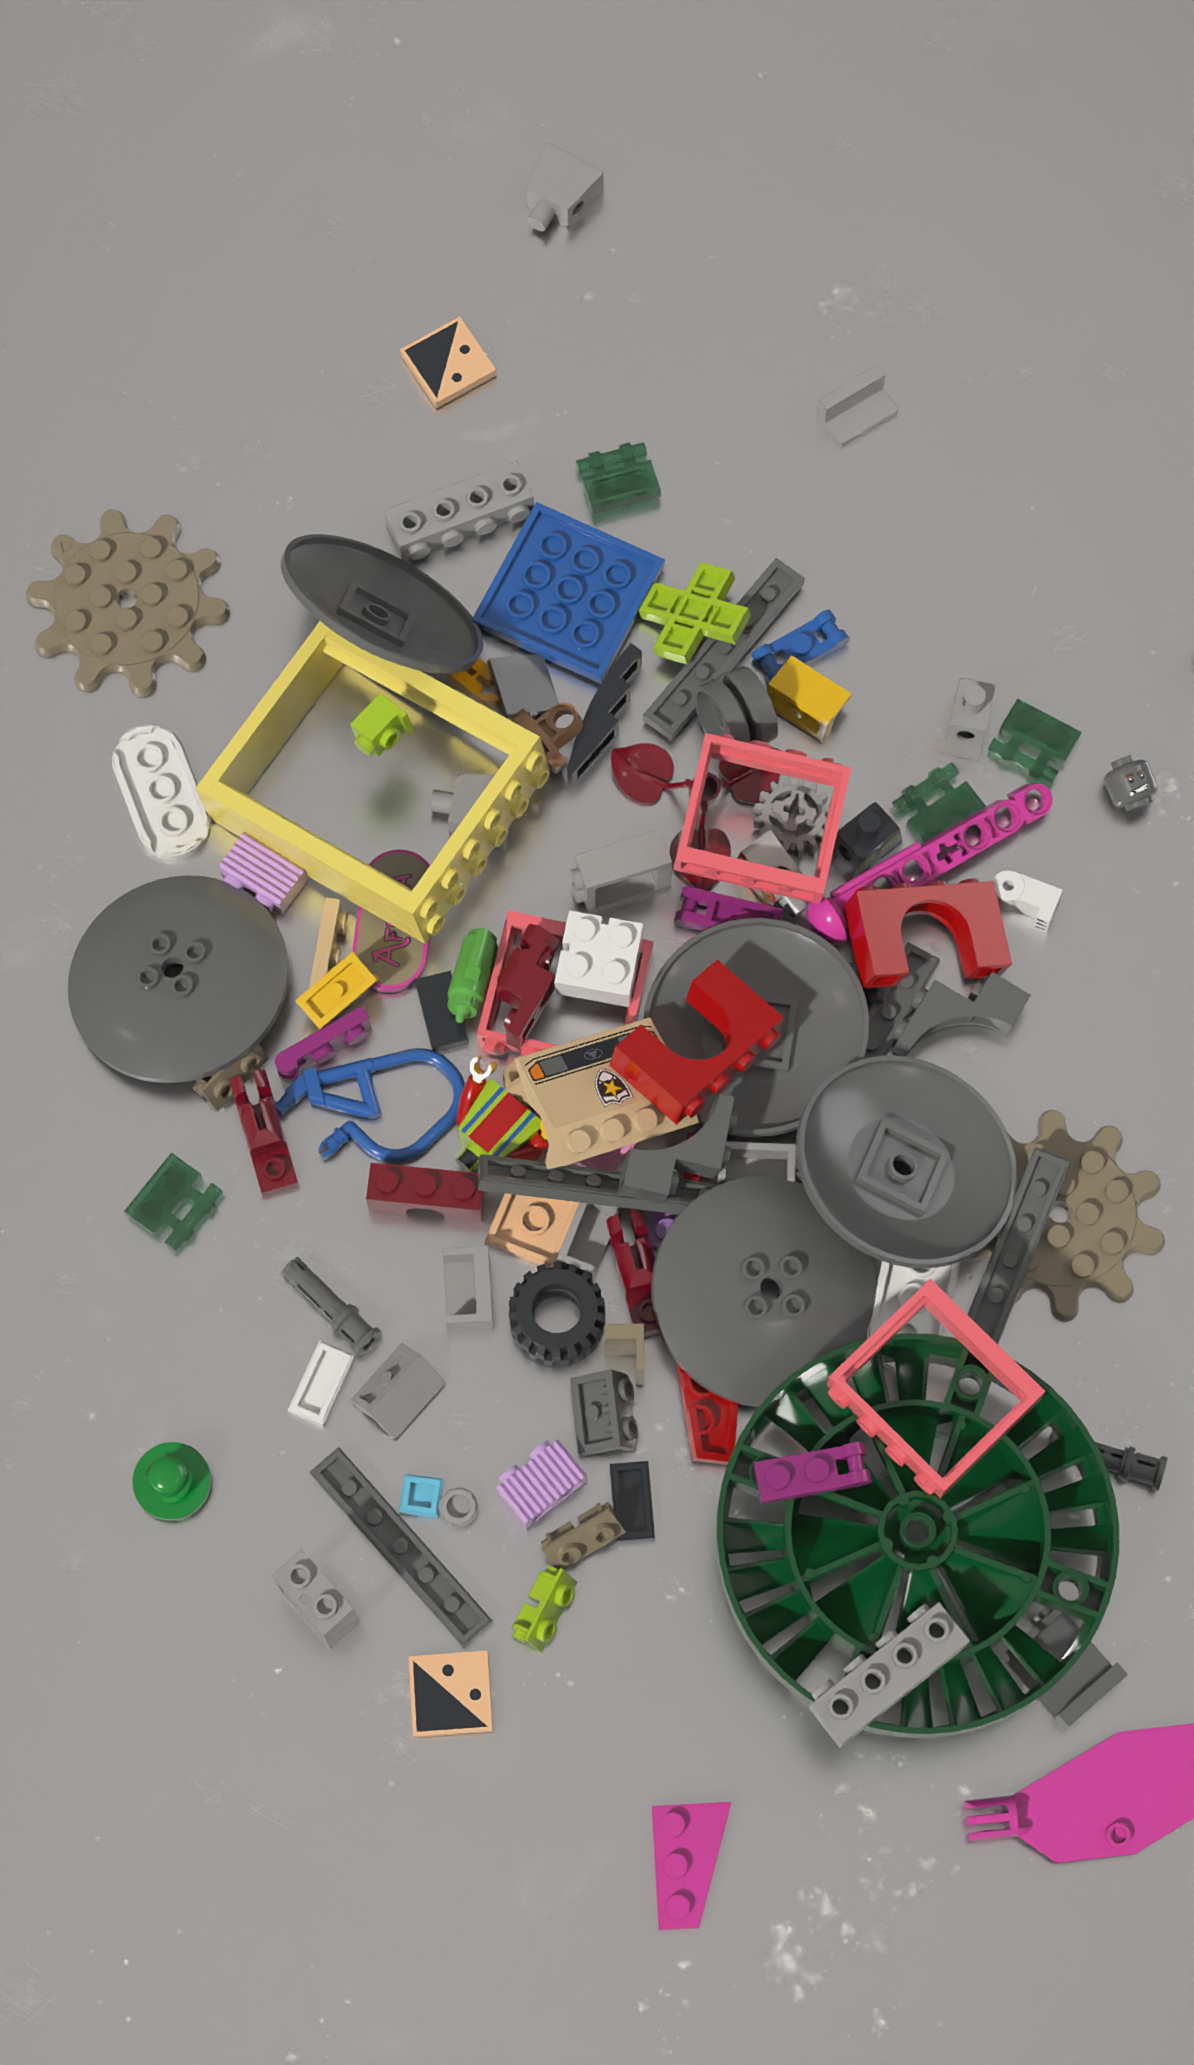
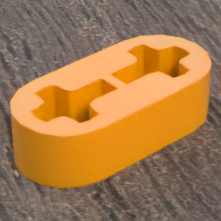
M480 658L469 668L473 676L469 675L466 671L447 674L450 681L474 701L487 708H495L500 705L497 694L494 695L489 692L483 695V686L479 682L481 681L487 687H492L494 683L488 664Z

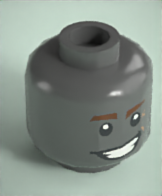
M1128 755L1110 763L1113 770L1104 776V783L1115 807H1124L1126 812H1129L1154 801L1152 796L1157 792L1158 785L1146 760L1133 761L1132 756Z

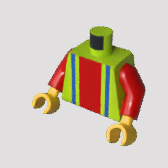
M483 1054L473 1058L470 1063L472 1074L468 1077L460 1095L456 1122L459 1126V1138L468 1146L455 1159L456 1162L466 1172H474L478 1168L480 1155L537 1161L549 1147L542 1120L492 1078L486 1082L484 1078L493 1074L497 1069L495 1061L489 1064L487 1071H484L480 1067V1060Z

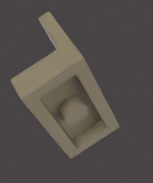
M605 1324V1356H636V1386L644 1385V1324Z

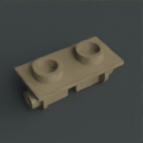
M258 1044L252 1051L228 1068L213 1075L197 1079L193 1089L201 1097L205 1096L217 1111L226 1101L233 1097L230 1085L231 1078L240 1074L242 1082L245 1083L253 1075V1071L259 1070L269 1057Z
M599 1502L595 1507L577 1517L580 1525L576 1528L569 1521L553 1532L545 1534L546 1539L541 1541L543 1546L541 1549L556 1569L559 1570L561 1568L564 1570L623 1535L626 1531L615 1517V1511L610 1503L607 1502L601 1505Z

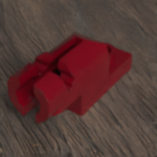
M531 923L520 938L521 949L517 947L512 950L511 955L497 977L498 998L515 1007L510 1010L503 1024V1028L506 1029V1044L518 1050L522 1047L555 990V974L549 972L555 952L559 947V940L546 929Z
M259 1069L253 1071L260 1097L258 1104L252 1105L249 1101L240 1074L231 1078L230 1085L261 1194L264 1197L299 1187L266 1071Z
M636 1209L630 1210L632 1218L630 1223L635 1238L634 1245L630 1246L629 1242L624 1241L618 1214L610 1216L606 1220V1225L632 1324H644V1337L660 1333L656 1324L651 1297V1279L655 1253L643 1211Z

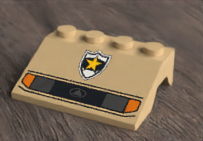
M650 1017L514 1059L527 1103L540 1115L549 1144L545 1160L547 1169L576 1163L699 1123L696 1115L693 1118L686 1116L677 1125L674 1124L609 1066L615 1046L641 1024L665 1045Z

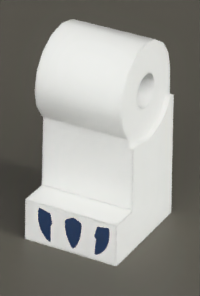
M1007 870L998 873L993 881L1000 910H1015L1035 918L1033 928L1047 934L1060 903L1063 890L1014 871Z

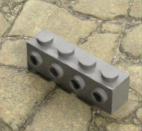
M517 460L384 510L386 526L400 558L404 561L409 559L418 560L427 556L430 551L443 546L447 548L456 546L463 539L475 534H488L495 530L497 526L507 522L516 523L523 521L529 516L534 507V496Z
M937 1603L931 1609L927 1604L922 1605L907 1618L911 1624L900 1634L895 1629H892L875 1643L879 1648L876 1653L868 1659L861 1654L843 1669L847 1676L837 1684H834L830 1679L811 1694L815 1701L811 1703L810 1711L839 1748L970 1643V1640L940 1603Z

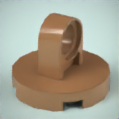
M566 702L558 703L536 720L522 708L510 718L512 722L540 736L548 766L552 773L557 774L567 766L559 749L576 737L583 726L582 718L575 706ZM566 714L573 716L572 723L566 728L556 727V721L559 717Z

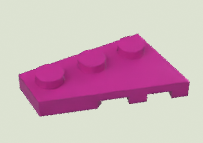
M731 1802L652 1806L659 1931L699 1928Z

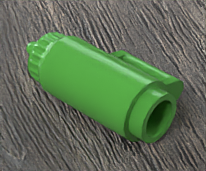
M485 928L472 929L463 938L447 993L449 998L447 1006L448 1010L456 1015L455 1019L458 1023H462L465 1018L475 1017L485 1001L499 948L497 937Z

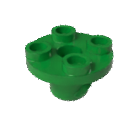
M179 1442L159 1444L149 1449L140 1458L134 1469L132 1479L134 1495L141 1507L155 1518L167 1521L186 1520L202 1507L209 1495L211 1488L210 1469L203 1456L189 1445Z

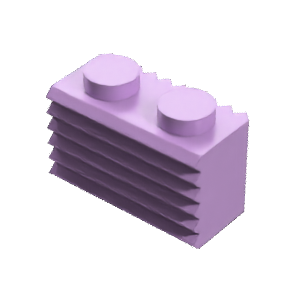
M246 832L242 833L236 844L233 845L228 855L225 856L219 865L221 875L224 878L222 881L251 894L261 902L269 913L274 910L283 915L308 880L305 869Z
M558 1439L551 1445L548 1441H544L529 1454L532 1459L522 1468H519L517 1465L512 1466L498 1479L501 1482L497 1486L498 1495L525 1529H528L587 1482V1474Z

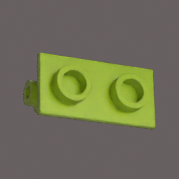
M547 1565L545 1571L540 1570L528 1595L530 1598L539 1601V1604L536 1608L524 1603L512 1625V1628L515 1629L512 1637L523 1643L527 1641L539 1652H542L546 1643L550 1642L554 1637L557 1622L564 1608L571 1603L574 1597L577 1581L561 1568L558 1570Z

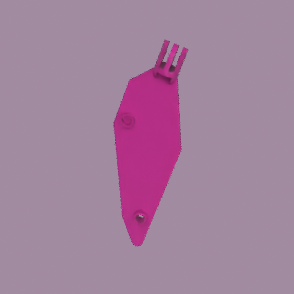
M1194 1723L1117 1732L1013 1795L965 1800V1809L1002 1805L1001 1813L966 1817L967 1825L1004 1822L1005 1829L968 1833L969 1842L1017 1836L1055 1863L1131 1855L1140 1852L1194 1818Z

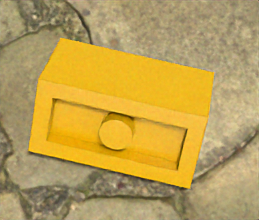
M794 656L787 660L768 683L766 689L777 714L821 742L830 734L835 717L852 696L850 692Z
M352 951L295 1001L316 1026L322 1029L380 980V978L376 974H372L354 951Z

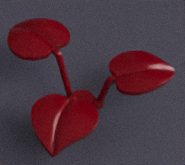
M640 743L612 750V773L617 785L629 799L641 804H652L658 801L663 788L666 790L687 788L689 789L688 795L690 799L694 779L693 781L686 779L683 782H667L673 775L674 764L670 754L664 748L655 744ZM720 760L718 770L726 781L723 782L715 774L707 772L700 802L698 830L694 829L690 848L730 857L731 845L725 832L715 828L705 830L708 807L714 804L721 788L727 789L731 787L732 794L737 800L749 804L760 803L759 796L761 791L771 794L770 783L774 781L778 784L780 774ZM682 831L674 837L669 848L673 867ZM676 871L694 888L706 890L718 881Z

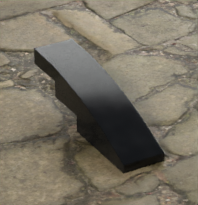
M632 643L629 644L608 671L583 718V726L575 738L567 767V783L572 787L619 735V720L615 717L630 701L631 686L627 682L642 666V650Z

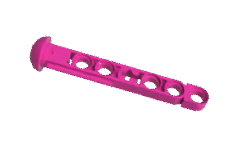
M1024 784L1008 793V799L996 800L924 843L920 844L918 841L837 887L829 892L830 897L825 898L823 896L820 904L808 902L806 917L810 929L831 945L835 946L845 943L847 939L845 931L848 930L849 932L844 904L855 893V890L864 886H874V883L882 877L889 882L890 887L901 883H909L911 887H919L933 881H938V876L1016 832L1022 824H1029L1045 815L1052 806L1053 798L1051 791L1043 784ZM1035 789L1041 794L1042 800L1036 810H1031L1027 806L1026 796L1031 790ZM1002 807L1008 808L1011 812V821L1004 828L1000 827L996 822V813ZM975 824L981 831V838L977 844L970 845L966 841L965 833L969 826ZM957 843L960 847L946 852L945 857L947 860L938 859L936 856L940 852L939 845L949 847ZM911 860L917 861L920 866V874L913 881L908 880L904 874V867Z

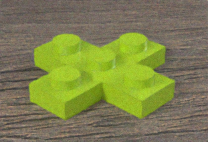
M700 562L685 590L656 582L652 584L638 612L641 619L665 625L653 646L656 656L688 665L703 636L736 645L751 614L748 607L723 601L735 580L732 570Z

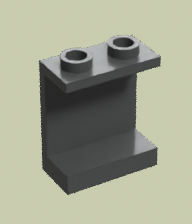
M1044 1607L1032 1618L1037 1625L1027 1634L1060 1661L1066 1654L1080 1628L1067 1614ZM1090 1641L1088 1647L1072 1668L1046 1694L1037 1700L1065 1731L1128 1674L1118 1662L1112 1666ZM1004 1643L1003 1645L1008 1650L1002 1655L1001 1659L1025 1687L1031 1690L1038 1684L1037 1681Z

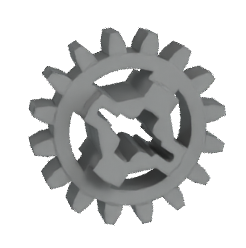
M785 777L782 787H779L773 781L770 783L771 794L761 791L759 796L761 803H756L754 806V814L757 815L754 818V828H762L759 832V837L768 830H771L787 853H789L790 849H795L797 856L802 857L804 847L815 852L817 847L816 840L822 842L830 806L825 805L828 794L822 793L817 795L818 784L813 783L807 788L804 786L803 779H799L797 785L791 784L789 777ZM806 801H808L814 808L809 807ZM794 807H797L796 814L798 816L793 821V826L789 827V817L793 813ZM773 826H777L781 833L776 831Z

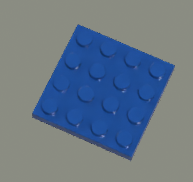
M536 502L477 608L472 621L477 623L479 629L529 652L538 654L551 662L601 684L639 615L638 610L652 584L657 581L665 566V559Z

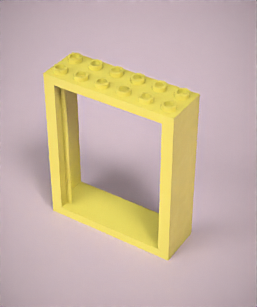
M319 621L195 789L211 821L241 837L243 832H246L305 869L308 877L426 944L431 935H436L440 932L445 923V916L453 905L457 906L462 901L466 893V886L471 879L482 873L487 864V857L494 847H499L504 842L508 834V828L513 820L520 818L524 814L536 788L540 789L544 786L549 777L550 769L540 736L420 670L389 662L358 648ZM343 664L509 755L413 890L247 795Z

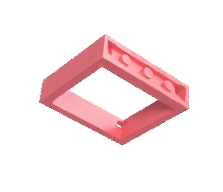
M705 733L673 870L820 904L826 886L851 767L834 763L833 758H823L822 760L809 758L806 753L795 749H787L785 752L771 749L769 744L762 741L746 743L734 740V737L727 733H724V736ZM711 758L834 787L814 877L690 848Z
M508 910L477 1032L478 1046L483 1047L485 1052L498 1056L505 1055V1052L521 1056L557 1046L526 1038L522 1047L518 1050L506 1044V1034L493 1030L501 999L498 998L497 977L514 949L516 938L520 939L527 926L531 923L552 933L559 940V948H563L562 942L566 922ZM646 939L642 941L630 1007L627 1008L624 1025L638 1020L653 956L654 941Z
M931 1279L829 1376L827 1386L830 1388L828 1394L832 1400L842 1409L848 1406L859 1417L856 1422L861 1429L872 1438L877 1435L887 1445L885 1451L890 1458L900 1466L906 1464L916 1474L914 1480L920 1488L929 1495L934 1492L940 1499L1041 1400L1045 1393V1390ZM924 1307L1020 1400L943 1478L846 1383Z

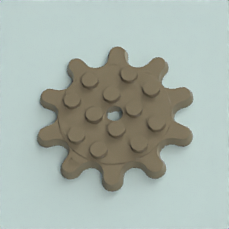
M109 509L101 516V534L95 541L79 543L74 538L65 534L55 537L51 543V552L62 564V573L53 580L34 581L28 586L26 590L28 602L32 606L49 609L54 615L53 624L48 629L42 631L35 639V648L44 657H52L65 651L74 653L80 662L74 680L76 686L82 691L90 692L97 689L106 675L118 672L128 678L131 691L136 696L147 697L153 694L157 688L156 671L163 663L175 662L185 670L192 672L200 670L205 665V652L194 640L196 630L205 624H222L229 619L231 614L227 602L219 598L209 597L202 590L204 579L218 571L221 560L216 551L208 548L190 554L180 552L176 547V541L181 532V525L174 516L162 515L150 530L144 533H135L129 530L126 518L120 511ZM126 594L136 595L137 602L132 607L123 608L118 605L119 596Z
M1051 1109L1041 1114L1038 1121V1136L1030 1143L1017 1142L1008 1133L1016 1158L1017 1190L1034 1147L1071 1160L1054 1204L1067 1206L1070 1217L1067 1221L1058 1223L1049 1216L1016 1302L1027 1290L1039 1289L1049 1297L1052 1315L1059 1321L1068 1322L1077 1316L1080 1294L1087 1288H1099L1112 1301L1118 1303L1129 1300L1133 1295L1134 1284L1124 1270L1125 1259L1133 1253L1158 1254L1165 1245L1164 1234L1159 1229L1144 1224L1138 1215L1140 1203L1145 1199L1155 1196L1160 1190L1161 1182L1158 1175L1153 1171L1143 1170L1137 1173H1127L1119 1168L1116 1163V1155L1122 1146L1123 1136L1116 1127H1101L1092 1139L1085 1142L1076 1141L1067 1131V1122L1064 1115L1057 1110ZM1001 1230L983 1249L967 1259L991 1257Z

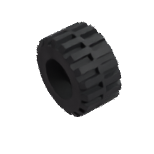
M553 1262L554 1267L546 1268V1265L542 1264L537 1266V1272L532 1274L529 1270L524 1274V1281L522 1283L517 1282L513 1288L514 1294L509 1300L511 1333L513 1338L517 1340L520 1350L522 1352L527 1351L530 1359L536 1362L538 1359L544 1360V1365L553 1366V1362H561V1366H567L572 1359H576L577 1362L583 1360L584 1354L587 1351L592 1353L596 1348L597 1340H601L605 1324L604 1297L602 1298L599 1285L592 1282V1276L586 1271L583 1274L579 1273L578 1266L570 1264L569 1268H563L562 1262ZM550 1297H565L572 1300L578 1306L580 1319L568 1331L561 1333L548 1332L535 1322L534 1312L537 1306Z

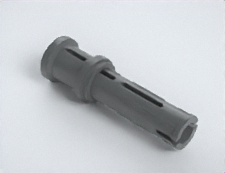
M296 1257L294 1260L292 1259L284 1267L281 1275L292 1283L330 1321L331 1331L334 1334L340 1333L354 1347L353 1352L357 1356H362L376 1344L382 1335V1331L378 1327L372 1328L359 1315V1309L355 1305H347L299 1257Z
M1053 1430L1048 1445L1058 1439ZM1095 1442L1107 1470L1116 1472L1120 1480L1127 1481L1130 1478L1152 1485L1153 1490H1159L1168 1457L1161 1456L1158 1459L1138 1453L1136 1448L1132 1446L1121 1450Z

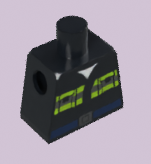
M872 803L838 830L830 864L846 882L872 868L902 844L899 826L878 803ZM848 850L851 855V859L848 858L844 852Z

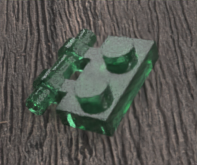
M627 442L620 444L619 449L600 453L598 450L588 453L586 458L575 460L579 474L592 471L594 474L582 478V485L592 515L661 497V489L651 459L639 463L636 462L637 458L647 456L644 442L634 445ZM623 463L624 467L609 471L605 469L607 466Z
M1017 698L999 730V733L1009 738L1010 741L1005 743L994 737L988 750L1000 756V761L1008 765L1012 762L1029 771L1028 776L1036 780L1042 778L1053 784L1059 771L1049 766V761L1051 760L1063 767L1080 739L1082 732ZM1022 745L1038 753L1039 756L1034 758L1020 751L1019 748Z
M952 762L943 768L936 767L928 773V778L916 786H908L901 791L902 795L892 801L894 809L899 814L909 807L916 814L907 820L906 826L920 844L986 807L967 781L955 789L949 781L959 774L958 768ZM937 790L942 797L927 806L923 798Z
M171 1152L124 1210V1213L155 1237L166 1225L173 1232L164 1243L176 1252L184 1241L189 1242L194 1236V1228L206 1214L210 1216L217 1207L215 1202L223 1191L211 1183L202 1194L195 1188L203 1178L201 1173ZM185 1199H188L194 1205L185 1217L180 1220L174 1213Z

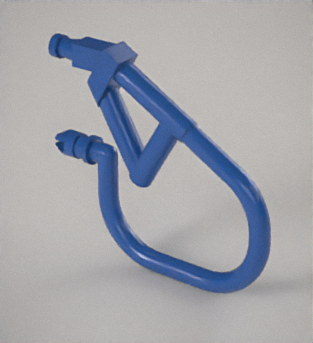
M412 1048L316 1071L315 1067L302 1070L303 1074L285 1090L284 1095L278 1102L275 1101L278 1114L282 1116L289 1107L294 1104L297 1105L308 1094L312 1105L368 1119L378 1118L382 1115L371 1073L413 1061L431 1063L441 1069L451 1081L453 1101L446 1114L415 1143L401 1149L385 1148L374 1142L355 1122L347 1121L340 1128L336 1127L333 1130L334 1132L321 1142L318 1153L321 1154L328 1147L329 1149L322 1154V1157L332 1156L340 1149L343 1143L349 1141L348 1137H351L368 1154L377 1159L388 1162H403L413 1159L426 1151L456 1122L459 1099L465 1086V1081L458 1068L444 1055L426 1048ZM357 1077L363 1102L322 1092L320 1086Z

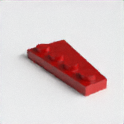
M677 1363L692 1461L727 1465L736 1442L738 1403L726 1400L708 1391L694 1381Z

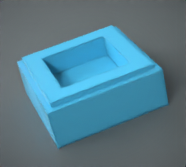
M404 1474L399 1514L438 1519L444 1480L442 1478Z

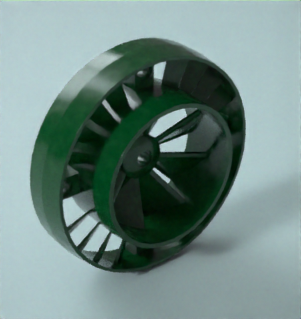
M896 1334L852 1376L858 1395L929 1465L934 1438L948 1441L937 1472L942 1478L994 1427L992 1423L980 1417L991 1382L1009 1391L959 1340L935 1334ZM867 1339L859 1340L829 1351L790 1375L769 1394L754 1412L740 1434L724 1474L716 1515L717 1559L724 1593L738 1627L759 1660L780 1683L798 1698L811 1705L815 1701L811 1695L812 1693L798 1684L796 1680L827 1643L836 1651L849 1658V1663L861 1654L868 1659L876 1653L879 1648L875 1643L882 1637L903 1573H908L895 1629L896 1632L900 1634L911 1625L907 1618L922 1605L927 1604L931 1609L937 1603H940L970 1640L966 1648L934 1672H940L950 1724L933 1727L927 1678L902 1698L900 1725L873 1721L863 1730L905 1738H935L976 1731L1005 1720L1046 1694L1072 1668L1098 1630L1110 1602L1119 1558V1519L1110 1476L1097 1445L1086 1426L1070 1405L1044 1380L1016 1362L1045 1390L1041 1400L941 1499L934 1492L931 1495L927 1494L915 1482L914 1477L916 1474L906 1464L900 1466L894 1462L885 1451L887 1445L877 1435L872 1438L866 1434L856 1422L859 1417L848 1406L842 1409L828 1394L830 1390L827 1386L829 1376ZM895 1362L899 1401L890 1402L883 1363ZM929 1363L955 1368L943 1402L926 1400ZM964 1378H971L978 1383L980 1390L976 1394H967L960 1388L959 1381ZM805 1392L810 1394L833 1426L828 1433L798 1398ZM771 1422L808 1452L840 1447L853 1442H865L872 1439L898 1493V1496L892 1499L864 1462L865 1469L870 1470L871 1483L815 1495L879 1518L877 1525L798 1514L797 1512L803 1497L773 1502L786 1508L783 1523L728 1516L734 1488L759 1497L753 1468L754 1462L779 1458L753 1448L760 1435ZM1050 1426L1058 1436V1439L1027 1460L1021 1449ZM847 1460L836 1462L838 1475L849 1473ZM1071 1466H1077L1082 1480L1044 1493L1040 1480ZM1001 1483L1007 1489L957 1514L953 1513L954 1510ZM1086 1509L1093 1510L1095 1525L1051 1529L1049 1515ZM913 1524L922 1526L926 1530L927 1539L919 1543L913 1542L908 1538L906 1528ZM956 1544L1025 1565V1570L957 1547ZM782 1550L783 1558L730 1566L728 1554ZM878 1550L882 1554L880 1558L816 1602L813 1600L809 1582ZM1050 1551L1097 1556L1095 1577L1049 1560ZM937 1568L941 1572L943 1578L945 1579L947 1585L949 1586L951 1592L953 1593L956 1601L958 1602L960 1608L962 1609L964 1615L966 1616L979 1641H971L936 1571ZM1061 1582H1071L1077 1587L1079 1594L1076 1600H1066L1061 1596L1058 1589ZM789 1584L792 1592L744 1613L739 1601ZM1032 1602L1083 1620L1076 1637L1060 1661L1016 1625ZM803 1616L809 1622L805 1628L772 1655L763 1648L762 1645ZM1001 1641L1005 1643L1038 1683L1026 1694L1022 1692L992 1650ZM973 1660L997 1709L982 1717L962 1668V1665Z

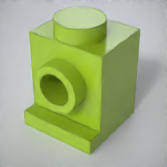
M379 693L350 724L356 738L354 744L367 756H371L373 753L379 757L386 749L389 750L396 745L403 731L408 735L413 731L408 713L382 693Z

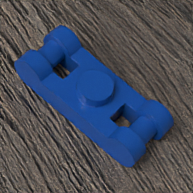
M828 609L819 613L813 620L774 642L758 647L751 656L757 665L763 666L766 671L765 677L770 682L785 664L777 663L775 658L779 655H782L786 662L791 656H794L804 664L811 666L844 647L850 641V638L844 629L839 630L835 624L836 617ZM823 631L827 639L820 643L815 635Z

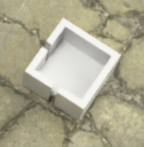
M569 910L562 942L563 950L560 952L554 982L556 994L630 1007L644 936L643 924L610 918L609 924L606 925L603 924L602 916Z

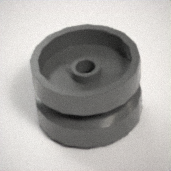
M741 666L726 673L723 677V682L712 679L697 686L694 690L696 712L705 733L724 736V733L732 735L734 740L746 743L750 741L769 743L778 737V722L772 701L758 676L749 667Z

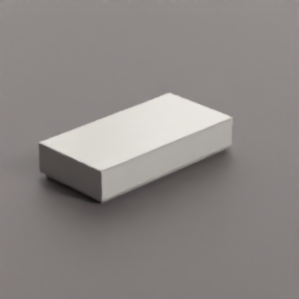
M319 1340L291 1401L288 1412L324 1427L352 1367L355 1355Z

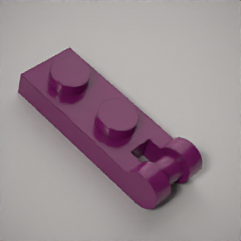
M685 886L682 888L680 895L682 906L680 910L676 911L673 923L684 929L705 931L713 926L739 919L768 918L781 920L783 909ZM698 905L707 906L705 915L695 913Z
M363 1006L277 1054L275 1066L279 1078L286 1083L294 1082L298 1079L300 1070L313 1062L320 1064L327 1061L335 1054L336 1049L346 1043L354 1045L362 1041L368 1035L367 1031L372 1029L370 1017Z
M853 1442L840 1447L754 1462L753 1468L761 1505L871 1483L870 1470L865 1469L863 1456L866 1455L864 1442ZM847 1460L849 1473L838 1475L836 1462Z

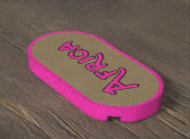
M402 849L384 852L369 863L371 867L413 890L430 866L419 854ZM358 906L352 951H354L372 974H376L380 978L370 988L384 993L400 992L408 988V985L412 984L415 979L420 978L425 970L430 938L424 944Z

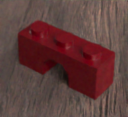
M370 1163L366 1195L369 1211L407 1215L408 1209L419 1208L440 1212L444 1215L445 1219L482 1222L485 1191L478 1190V1173Z

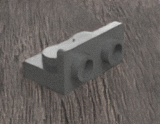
M610 1369L570 1378L578 1454L587 1456L617 1449L626 1451L636 1450V1439L639 1430L637 1421L633 1417L631 1401L634 1399V1388L628 1375Z

